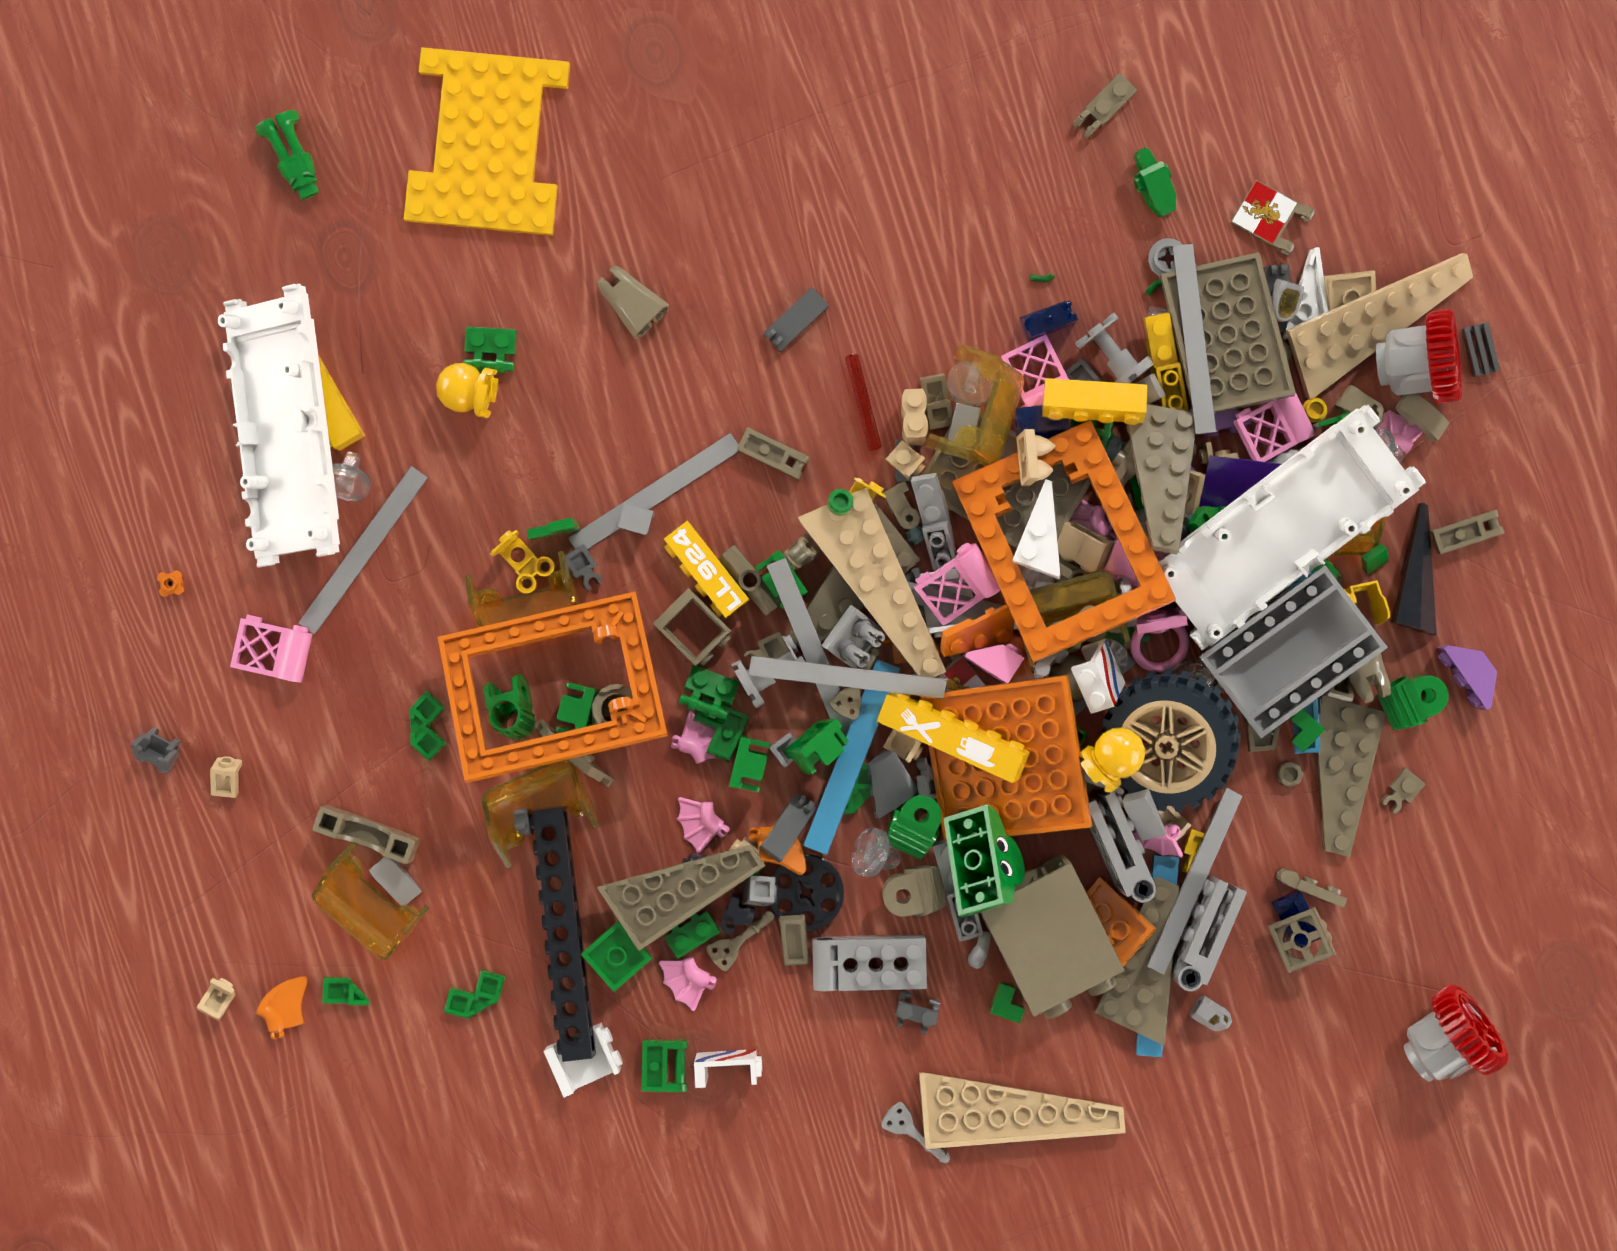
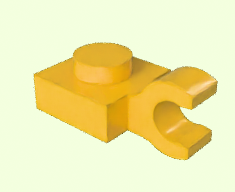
M1189 829L1182 853L1189 855L1184 863L1183 872L1188 873L1205 833Z

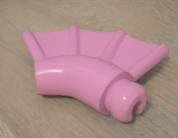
M1391 410L1383 414L1382 424L1375 428V431L1390 451L1396 449L1406 454L1412 448L1413 443L1423 434L1417 425L1409 426L1401 415H1397Z
M1081 500L1069 522H1078L1093 532L1114 541L1116 534L1112 532V527L1105 520L1103 507L1094 506Z
M689 711L682 737L674 735L671 747L690 754L696 764L705 762L708 759L717 758L706 753L716 730L693 721L695 714Z
M682 797L678 798L681 809L677 821L684 828V839L694 845L698 854L705 849L716 834L720 838H724L728 834L730 829L715 814L713 802H697Z
M1163 824L1166 835L1143 841L1136 829L1132 831L1135 840L1139 839L1144 849L1154 850L1162 856L1175 855L1180 858L1183 857V853L1175 840L1181 834L1178 825Z
M694 957L686 958L682 961L659 962L664 971L663 984L671 988L676 1001L686 1003L692 1011H695L705 987L712 990L716 985V977L710 976V973L698 968Z

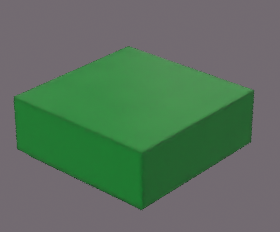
M1383 544L1377 545L1361 556L1362 568L1368 575L1389 562L1388 549Z

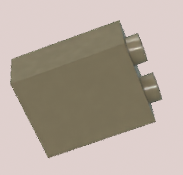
M1063 853L1025 872L1022 884L1014 886L1015 895L1012 903L980 912L1034 1017L1043 1013L1045 1018L1050 1019L1065 1013L1072 1006L1070 998L1088 990L1091 996L1107 992L1117 984L1114 976L1125 971L1071 862Z

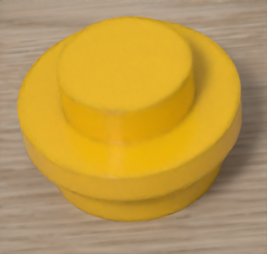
M1312 398L1306 400L1303 404V408L1311 423H1317L1325 418L1327 406L1323 400Z

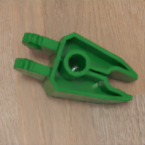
M1144 147L1137 150L1133 157L1139 171L1134 174L1133 182L1137 191L1141 192L1148 208L1158 217H1161L1176 210V192L1170 179L1171 172L1167 164H1164L1162 161L1157 163L1150 151L1151 149Z

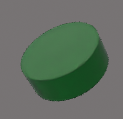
M836 489L829 495L827 506L835 515H846L853 506V497L845 489Z

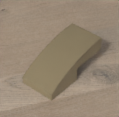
M945 374L920 378L921 389L924 390L927 398L926 414L930 430L951 426L953 412Z
M1416 393L1405 394L1395 408L1409 426L1417 425L1430 442L1438 441L1449 425L1448 420L1433 405Z

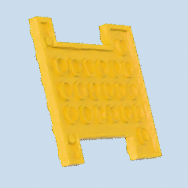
M421 47L420 75L443 77L434 171L409 170L404 220L406 222L553 236L558 186L556 184L535 183L534 174L543 87L568 89L570 63L566 61Z

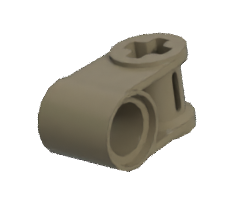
M1352 385L1347 387L1334 405V408L1342 415L1353 412L1355 409H1360L1364 405H1369L1380 419V422L1373 426V428H1378L1383 422V406Z
M806 532L790 548L783 552V556L789 565L797 570L803 565L809 564L823 551L810 534Z

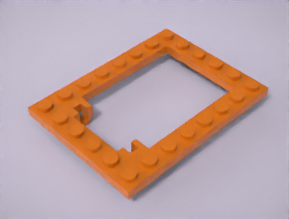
M1091 420L1049 438L1048 440L1055 444V448L1047 454L1037 456V459L1046 462L1051 467L1062 462L1071 484L1089 477L1140 587L1046 628L1018 565L1013 562L1014 556L996 517L1012 511L1002 488L1020 481L1018 452L952 481L1033 663L1176 601L1175 595L1151 549V545Z
M636 591L438 637L464 781L466 783L668 736ZM591 629L597 645L603 644V638L612 637L613 641H621L633 698L619 697L610 701L608 707L611 721L486 750L469 657ZM622 708H627V709H628V710H624V711H619V712H618V710H619V709H622Z

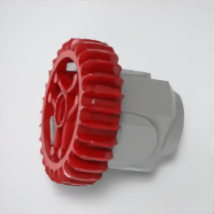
M1451 309L1429 312L1426 315V324L1424 326L1390 330L1386 335V341L1376 344L1377 371L1381 386L1390 385L1391 391L1396 395L1432 392L1434 401L1444 404L1460 401L1462 398L1460 345L1455 316Z
M1449 985L1438 991L1432 997L1431 1005L1433 1006V1012L1408 1027L1407 1037L1409 1042L1404 1044L1405 1053L1415 1070L1429 1082L1434 1079H1454L1472 1067L1474 1070H1478L1479 1073L1487 1076L1499 1071L1508 1063L1509 1054L1507 1053V1048L1504 1046V1041L1500 1038V1034L1495 1029V1025L1492 1024L1484 1010L1479 1007L1478 1002H1475L1472 996H1469L1465 990H1462L1457 985Z

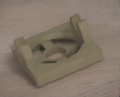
M1316 907L1268 926L1288 973L1336 955L1331 943L1332 934L1327 931V923L1323 919L1321 920ZM1298 921L1308 922L1317 930L1311 933L1303 931ZM1290 925L1293 935L1291 940L1287 942L1284 932ZM1298 933H1302L1308 938V944L1304 948L1298 947L1295 944L1294 938ZM1321 937L1320 949L1313 956L1309 947L1312 940ZM1295 948L1302 951L1305 959L1292 956L1291 949Z

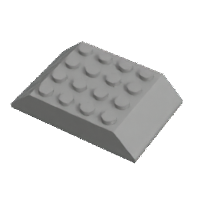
M1325 565L1293 585L1267 604V608L1256 612L1245 621L1243 626L1240 628L1236 627L1199 656L1260 738L1267 735L1388 648Z

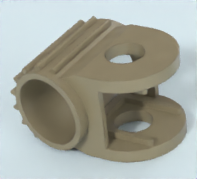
M938 865L903 868L904 872L893 874L884 883L882 890L884 904L894 915L900 917L914 915L915 918L947 906ZM900 889H906L910 892L908 898L904 900L898 899L896 893Z

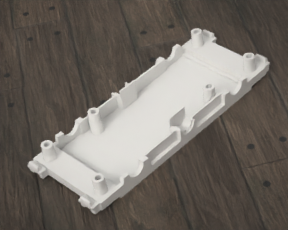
M301 284L282 287L284 291V297L251 306H247V303L241 299L223 302L226 312L218 317V324L221 327H226L228 343H223V350L230 355L232 360L231 369L227 370L226 374L227 378L231 379L237 422L233 426L237 427L239 442L235 445L240 447L243 477L240 480V484L245 488V491L242 492V499L248 502L251 509L250 516L245 519L246 527L251 528L252 538L247 540L246 547L249 551H254L258 568L280 563L279 555L317 549L316 556L321 557L339 552L338 545L340 541L337 526L339 514L314 319H311L306 287L301 286Z
M1369 405L1355 409L1340 422L1331 426L1180 542L1177 555L1166 553L1158 560L1175 595L1176 603L1196 627L1190 632V636L1201 650H1204L1209 645H1214L1236 627L1240 628L1252 614L1267 608L1268 601L1300 577L1304 576L1307 578L1310 571L1315 567L1325 564L1324 559L1359 533H1367L1376 521L1391 515L1394 512L1393 509L1419 491L1418 488L1426 483L1414 466L1404 470L1377 434L1373 426L1379 423L1380 419Z

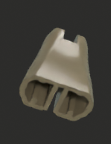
M614 265L609 271L619 282L612 287L609 282L601 277L597 281L598 288L635 339L641 338L651 329L652 324L650 321L652 320L654 323H657L668 312L670 305L632 277L627 271Z
M1381 653L1348 676L1355 691L1365 703L1374 700L1371 685H1375L1381 698L1389 696L1391 693L1390 681Z

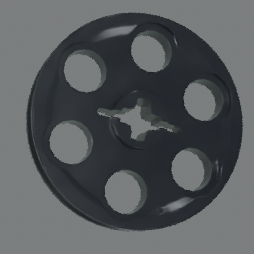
M804 855L805 861L812 863L813 871L807 875H798L780 865L773 875L775 877L774 903L771 906L778 918L780 916L801 915L804 911H811L815 917L814 921L811 924H806V931H811L826 926L837 916L843 904L844 886L840 874L831 863L818 856ZM824 873L834 875L835 882L832 886L827 887L821 883V876ZM781 874H788L792 878V883L789 887L783 888L778 884L777 879ZM799 880L807 889H813V891L811 892V899L815 905H813L811 900L808 899L806 896H800V894L802 893V886L799 883ZM825 898H832L836 903L834 910L825 911L821 906L822 901ZM782 899H788L792 902L793 907L787 913L780 911L778 903Z

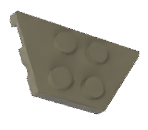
M542 719L535 725V728L540 731L539 733L543 737L558 734L555 729ZM592 754L568 759L586 775L598 782L601 781L607 787L615 780L593 762L595 757Z

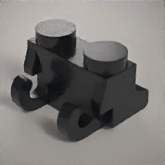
M733 893L729 905L725 908L721 929L725 933H733L735 925L751 926L755 908L749 905H742L740 895ZM731 920L733 924H728L727 921Z

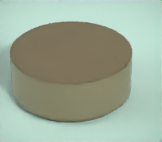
M1283 762L1276 769V778L1284 786L1293 787L1302 780V769L1294 762Z

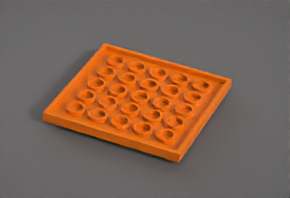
M1068 675L945 691L943 698L920 696L921 700L933 704L932 708L940 712L941 710L950 711L956 715V719L963 722L964 720L972 721L978 724V729L985 732L987 730L997 732L1001 735V739L1008 742L1011 740L1019 742L1025 746V750L1030 751L1020 779L1011 783L928 745L937 801L942 813L941 826L944 840L946 839L943 818L986 804L992 806L997 811L1002 820L1005 833L1008 836L1090 828L1092 826L1084 770L1081 765L1082 758L1079 756L1080 745Z

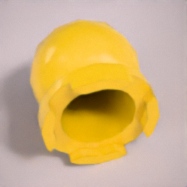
M466 363L449 365L438 377L436 383L437 396L445 407L455 412H469L474 409L476 416L488 418L491 415V411L487 409L490 402L495 403L498 391V378H494L497 370L484 368L482 373H480L476 367Z
M1123 727L1112 728L1100 736L1096 741L1095 748L1087 746L1079 753V756L1084 758L1081 765L1095 784L1099 781L1106 786L1104 791L1112 793L1121 785L1120 778H1128L1140 769L1144 763L1145 747L1141 738L1133 731Z

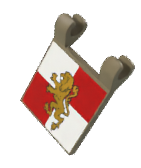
M1256 179L1230 223L1273 246L1283 255L1288 256L1293 250L1294 244L1280 238L1289 220L1295 214L1303 221L1309 222L1315 211L1311 207L1294 201Z
M960 654L948 656L952 662L945 667L946 672L934 677L947 679L945 691L987 686ZM915 671L912 672V675L918 676Z

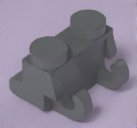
M156 727L151 728L147 734L141 733L131 744L132 754H134L135 759L140 762L147 761L155 765L161 773H169L179 756L177 750L180 747L181 740L175 738L172 742L161 738L158 736L159 729Z
M901 990L895 1016L898 1017L896 1026L902 1028L903 1019L922 1023L920 1034L926 1035L927 1026L935 1027L940 1001L930 999L929 1005L933 1006L931 1010L905 1002V998L910 999L911 993Z

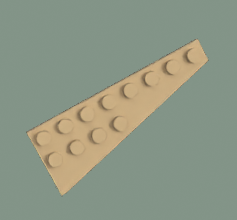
M1461 253L1285 330L1305 397L1308 399L1316 397L1376 351V344L1385 342L1386 335L1390 330L1407 328L1472 279L1473 274L1468 255Z
M867 488L851 494L853 506L846 515H835L825 505L798 517L800 523L834 565L916 674L922 677L934 678L945 673V667Z
M925 1072L919 1073L925 1149L1126 1133L1124 1110L1121 1106Z

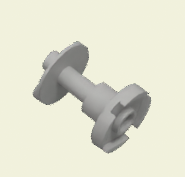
M1113 313L1103 321L1104 326L1101 323L1097 324L1088 332L1090 337L1088 338L1085 335L1075 343V346L1080 350L1094 340L1110 360L1106 365L1118 379L1114 383L1130 384L1154 364L1149 356L1137 363L1126 348L1121 351L1106 331L1119 319Z
M782 635L790 651L777 659L805 662L802 656L796 657L795 654L799 651L791 636L785 637ZM741 660L731 664L748 696L750 695L754 706L757 708L765 702L759 692L776 683L775 679L749 675V669L746 670Z

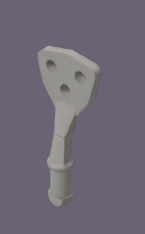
M897 1102L885 1114L881 1122L882 1128L895 1134H908L925 1148L924 1136L914 1126L911 1113L903 1102ZM941 1148L925 1149L938 1158L941 1163H948L950 1161L949 1153Z

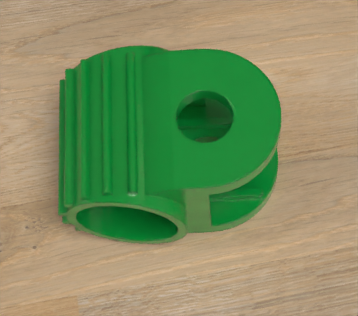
M521 674L514 675L511 678L513 690L501 693V689H498L495 683H486L484 685V698L489 711V724L493 726L492 729L511 740L516 739L520 741L521 738L526 739V736L532 735L531 732L535 729L534 726L537 721L535 720V714L532 713L533 703L525 678ZM517 711L518 717L515 724L508 728L507 723L510 716Z
M1405 675L1390 683L1391 693L1384 698H1381L1377 692V696L1393 730L1410 728L1428 722L1427 718L1440 713L1448 702L1446 685L1439 678L1428 675L1411 677ZM1422 691H1424V694H1425V697H1424L1423 700L1421 699V692H1422Z
M913 795L901 805L899 811L894 810L884 842L921 860L940 833L937 829L941 823L942 813L938 803L925 795ZM919 808H924L927 811L926 818L922 821H917L914 818V813Z

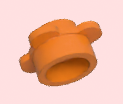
M175 570L169 574L161 572L157 576V580L160 582L161 588L159 593L161 596L167 597L169 594L181 595L184 592L182 573ZM170 581L173 582L172 586H169Z

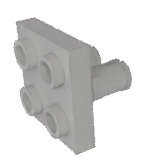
M850 605L821 646L851 668H863L867 665L863 662V659L867 662L870 660L869 650L873 646L879 647L881 645L877 641L878 639L884 641V630L858 609Z

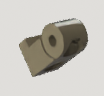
M903 481L882 494L886 495L884 499L898 525L905 530H910L919 524L920 516L917 510L911 508L904 495L909 488L906 482Z

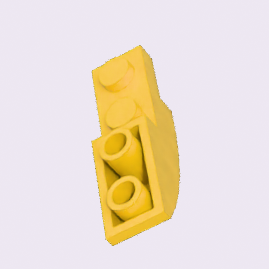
M1166 312L1143 317L1147 341H1145L1147 354L1154 364L1150 367L1151 372L1155 374L1166 395L1159 399L1160 407L1189 412L1181 364L1177 359L1170 313Z

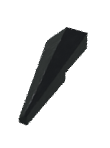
M1419 503L1400 573L1402 580L1390 623L1435 636L1437 629L1429 507L1425 503Z

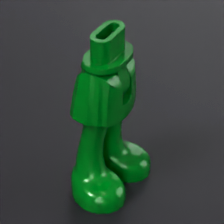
M289 110L274 116L290 147L291 156H289L279 137L278 128L273 119H266L256 125V134L259 137H265L272 145L279 159L277 168L292 187V190L298 192L301 200L317 195L319 190L315 184L317 183V178L315 177L311 154L304 152L294 130V125L300 120L299 113L296 110Z

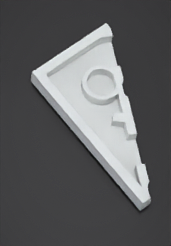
M1319 247L1309 250L1299 285L1304 286L1303 298L1297 314L1287 321L1285 330L1328 312ZM1285 330L1283 333V340L1288 339Z
M1046 479L1013 557V562L1059 579L1060 566L1052 481Z

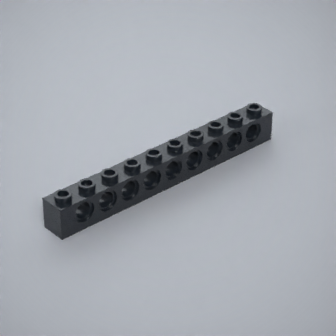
M567 805L533 810V815H530L531 830H535L536 840H533L534 855H538L539 865H536L537 880H541L542 890H539L540 905H544L545 915H542L543 930H547L548 940H545L546 955H550L551 965H548L549 980H553L554 990H551V1003L556 1005L557 1015H554V1028L559 1030L560 1038L556 1044L557 1053L562 1055V1062L592 1059L596 1054L586 963L581 955L584 947ZM546 827H552L555 830L556 836L554 840H550L545 836ZM549 852H555L558 855V864L554 865L548 861ZM552 877H558L561 880V889H554L551 886L550 881ZM555 902H560L564 905V914H558L554 911L553 906ZM558 927H563L567 930V939H561L557 936L556 930ZM560 952H566L570 955L571 961L569 964L561 962L559 958ZM564 977L572 979L574 983L572 989L564 987L562 983ZM567 1002L575 1004L577 1012L574 1014L567 1012L565 1004ZM571 1027L576 1028L580 1033V1037L577 1039L572 1038L568 1033V1029Z

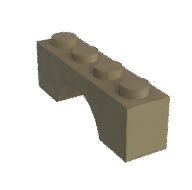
M328 804L320 806L312 828L313 831L326 836L369 847L381 853L384 857L406 865L413 862L421 840L417 836Z

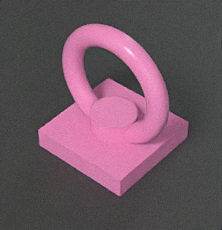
M1180 606L1168 610H1154L1137 618V624L1133 626L1135 631L1130 640V651L1134 661L1141 668L1150 672H1164L1165 669L1175 668L1185 658L1189 649V635L1184 626L1188 624L1187 616ZM1172 628L1179 637V647L1175 655L1164 662H1151L1147 660L1140 650V642L1143 635L1147 632L1153 634L1163 633Z

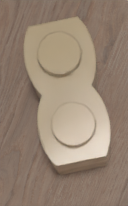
M905 389L902 395V438L909 446H924L928 431V421L925 415L927 398L923 389Z
M1070 521L1065 522L1057 541L1058 553L1063 560L1075 561L1081 565L1080 568L1082 570L1094 573L1104 569L1114 542L1078 522Z

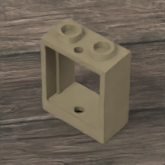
M689 588L653 623L695 666L699 663L704 666L714 656L711 651L717 645L722 648L731 639L728 635L731 630ZM691 601L722 630L697 657L666 627Z

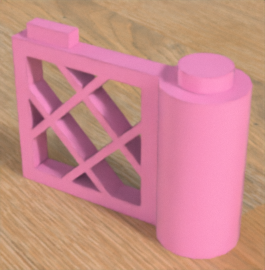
M1046 334L1002 355L1003 361L999 362L1005 377L1011 376L1024 403L1020 407L1026 420L1031 418L1033 422L1043 418L1044 384L1040 386L1039 384L1041 381L1045 382V378L1042 376L1046 365L1057 368L1060 376L1055 379L1069 380ZM1042 343L1045 344L1048 350L1045 360L1032 356L1034 347ZM1017 355L1027 358L1023 370L1013 368L1009 359ZM1050 356H1051L1053 362L1048 361V359H1049ZM1029 360L1043 363L1039 376L1026 372ZM1015 373L1021 375L1020 378H1019V380H1018V378H1017V376H1016ZM1027 376L1036 379L1035 388L1025 393L1021 386L1023 377Z
M1297 394L1294 397L1268 402L1253 411L1250 408H1246L1235 414L1237 420L1233 421L1251 459L1254 461L1265 462L1316 434ZM1268 408L1271 409L1274 415L1273 424L1263 420L1265 410ZM1250 420L1256 423L1254 434L1247 432L1243 424L1244 421ZM1261 426L1271 429L1269 440L1259 437ZM1277 431L1283 433L1287 441L1283 446L1274 442ZM1258 442L1267 445L1266 454L1261 458L1256 450Z
M965 543L957 550L958 554L954 559L932 574L927 571L915 579L917 582L914 585L915 590L943 626L984 598H989L1000 591L985 555L975 543ZM955 566L960 573L958 582L944 580L946 572ZM930 583L940 585L938 596L927 595L923 588ZM943 585L957 587L955 599L941 597ZM961 588L972 589L976 596L968 601L959 599ZM940 602L953 603V611L944 617L939 611Z
M247 615L246 619L241 618L230 667L302 683L313 635L308 633L309 628L294 625L293 629L270 625L262 623L263 618ZM247 625L254 626L259 634L258 637L250 642L245 635ZM273 631L281 632L279 643L272 647L266 636ZM262 639L268 651L258 657L252 645ZM248 649L254 660L247 665L240 664L241 653ZM270 654L275 660L273 671L266 670L261 662L262 659Z

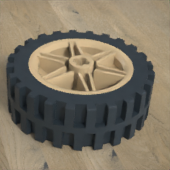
M1165 669L1164 673L1157 675L1156 671L1148 672L1143 679L1140 677L1133 679L1128 687H1123L1115 706L1108 709L1101 726L1103 727L1099 734L1100 738L1104 732L1112 728L1123 727L1133 731L1136 735L1147 741V743L1143 744L1145 747L1144 763L1135 774L1128 778H1120L1121 785L1119 787L1123 786L1127 790L1126 795L1149 789L1154 803L1158 805V811L1164 812L1167 806H1175V812L1183 811L1186 804H1191L1192 808L1200 806L1204 798L1208 801L1214 798L1218 789L1222 790L1227 783L1228 777L1231 776L1240 750L1241 730L1237 728L1239 719L1237 713L1232 714L1230 710L1232 707L1228 698L1223 700L1219 696L1221 690L1216 685L1213 689L1205 685L1206 678L1200 676L1197 681L1189 678L1191 672L1184 670L1181 675H1174L1173 669ZM1160 716L1162 721L1155 723L1152 717ZM1178 718H1186L1187 724H1184L1183 722L1179 721ZM1197 739L1200 742V745L1198 747H1194L1191 744V741ZM1168 741L1172 743L1169 747L1164 745ZM1159 757L1161 764L1158 766L1153 765L1152 760ZM1177 760L1185 764L1186 766L1183 768L1180 767L1177 763Z

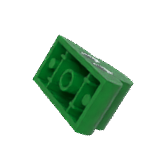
M986 804L943 818L958 916L966 917L1012 903L1015 895L1014 886L1020 885L1024 881L1025 868L1021 852L1015 841L1006 835L1002 820L997 811L992 806Z

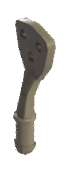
M872 647L869 650L870 660L869 662L864 660V663L867 665L860 669H871L876 658L880 655L878 647ZM848 687L838 692L830 701V707L841 716L852 720L857 719L861 707L860 688ZM848 697H851V702L847 701ZM837 701L840 702V706L836 705ZM850 709H853V714H850Z
M774 911L765 912L762 917L751 923V926L734 939H720L709 944L707 952L712 961L720 969L727 971L736 960L739 948L743 942L755 933L758 934L761 929L771 921H774L776 917ZM714 947L717 948L716 953L712 952ZM729 948V953H725L724 949ZM723 960L727 961L726 965L722 964Z

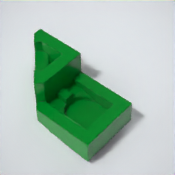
M323 977L322 1003L370 1005V1000L349 977Z

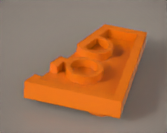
M1007 603L997 609L991 607L985 610V615L975 620L968 618L942 631L940 652L943 656H951L1012 642L1015 621Z
M1099 877L1086 894L1122 966H1125L1157 928L1103 877Z

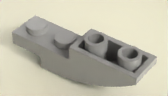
M937 473L912 477L911 484L923 523V535L935 572L957 556L944 490H941Z
M947 839L933 843V851L959 942L984 935L978 913L966 917L958 916Z

